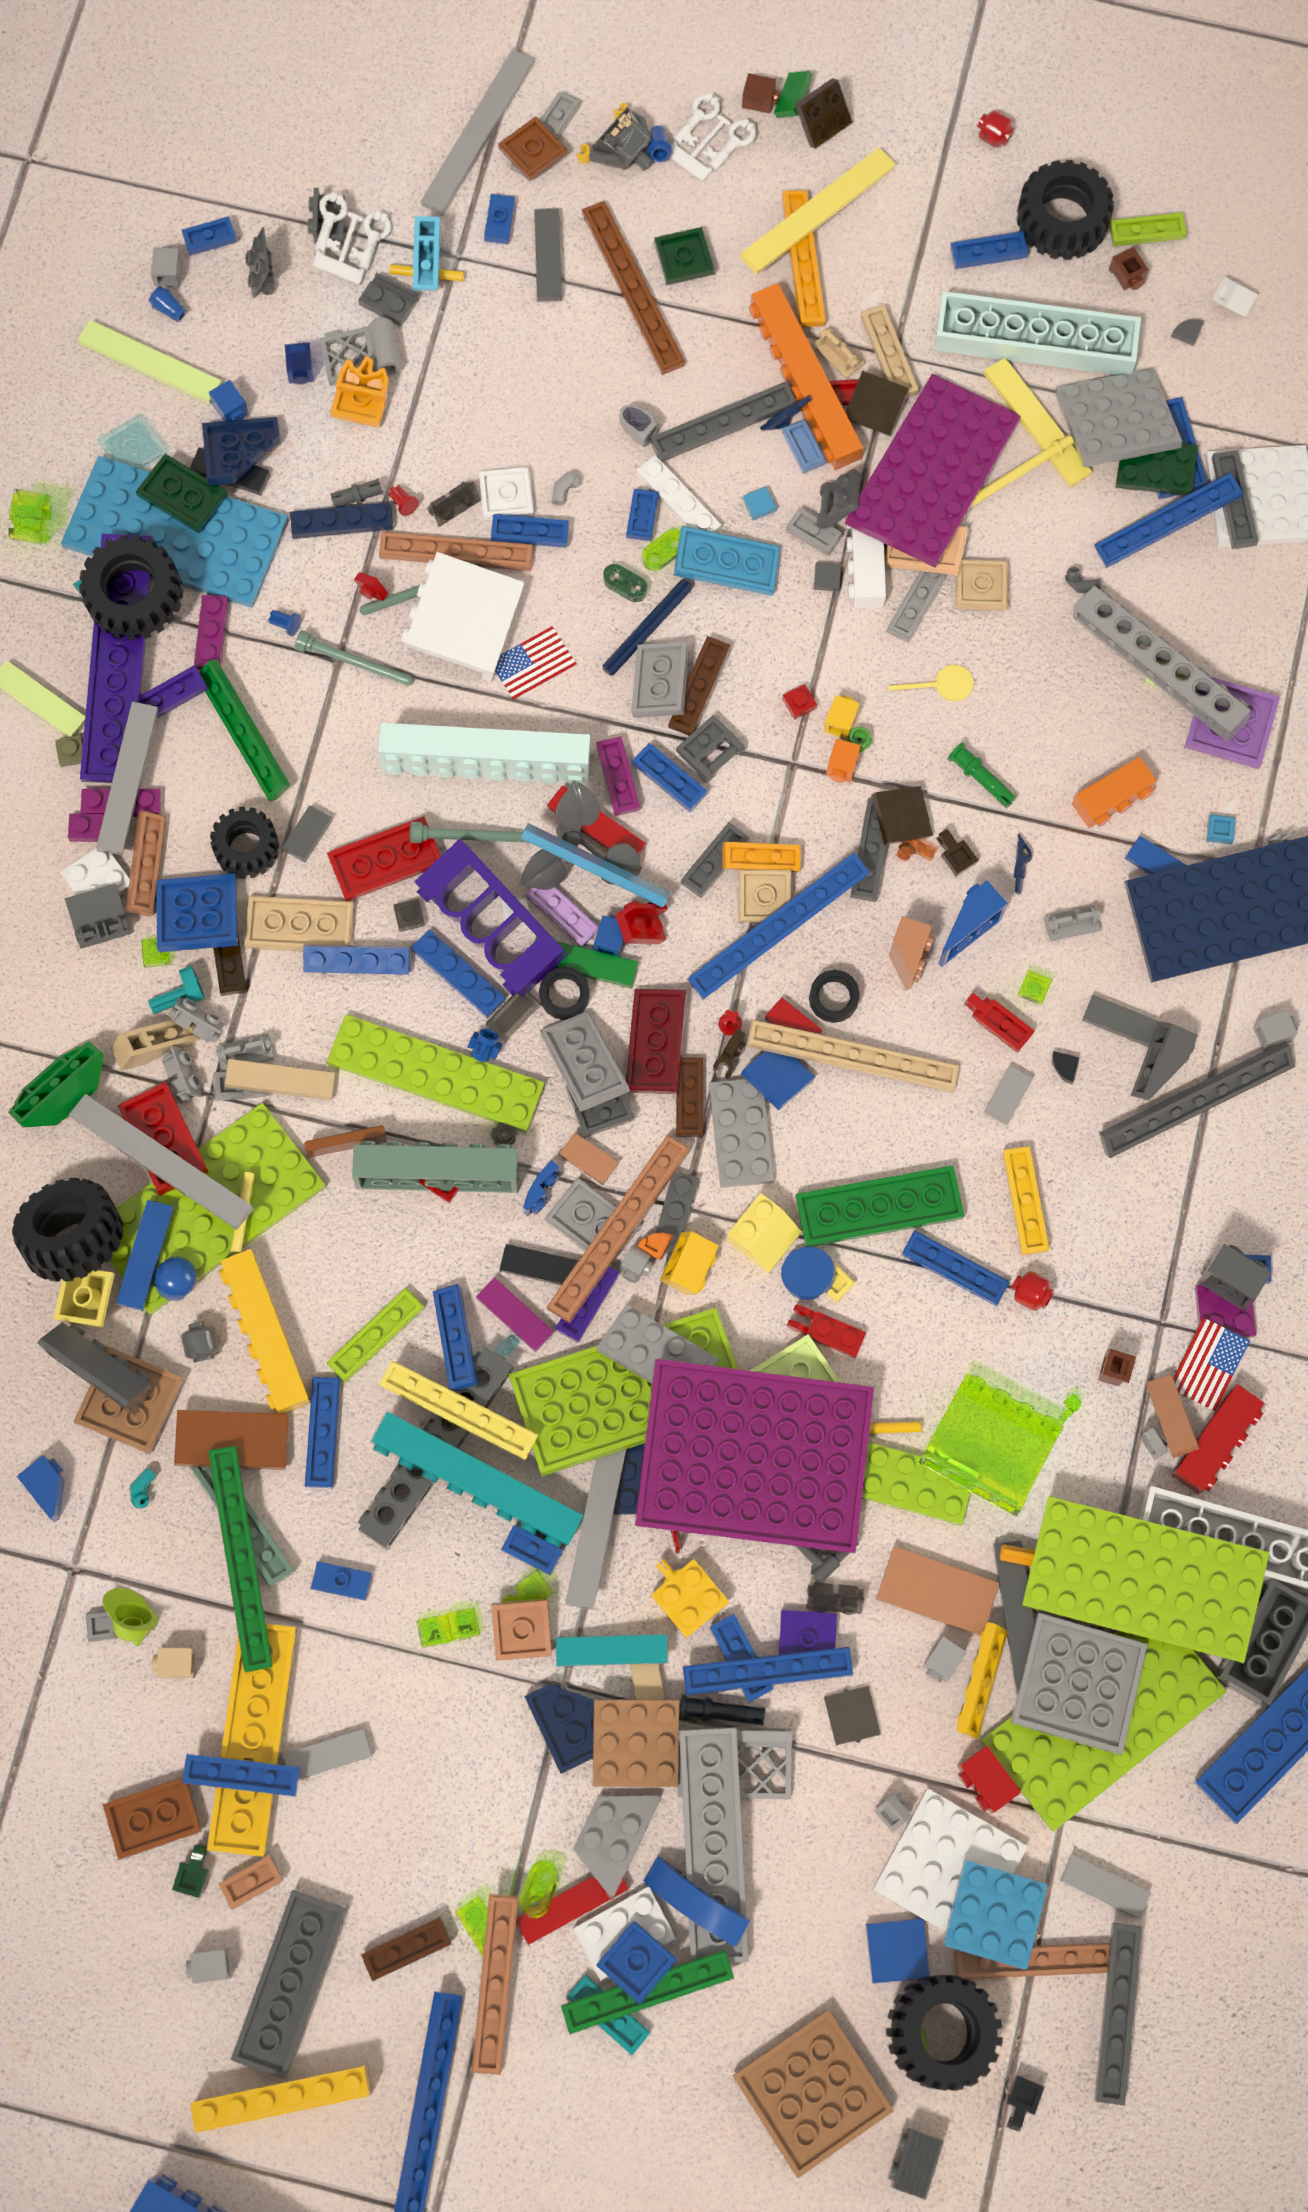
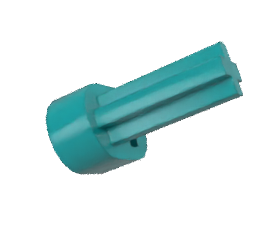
M192 965L179 970L183 987L148 1000L153 1014L174 1007L178 997L182 999L188 998L195 1003L205 999L199 979Z

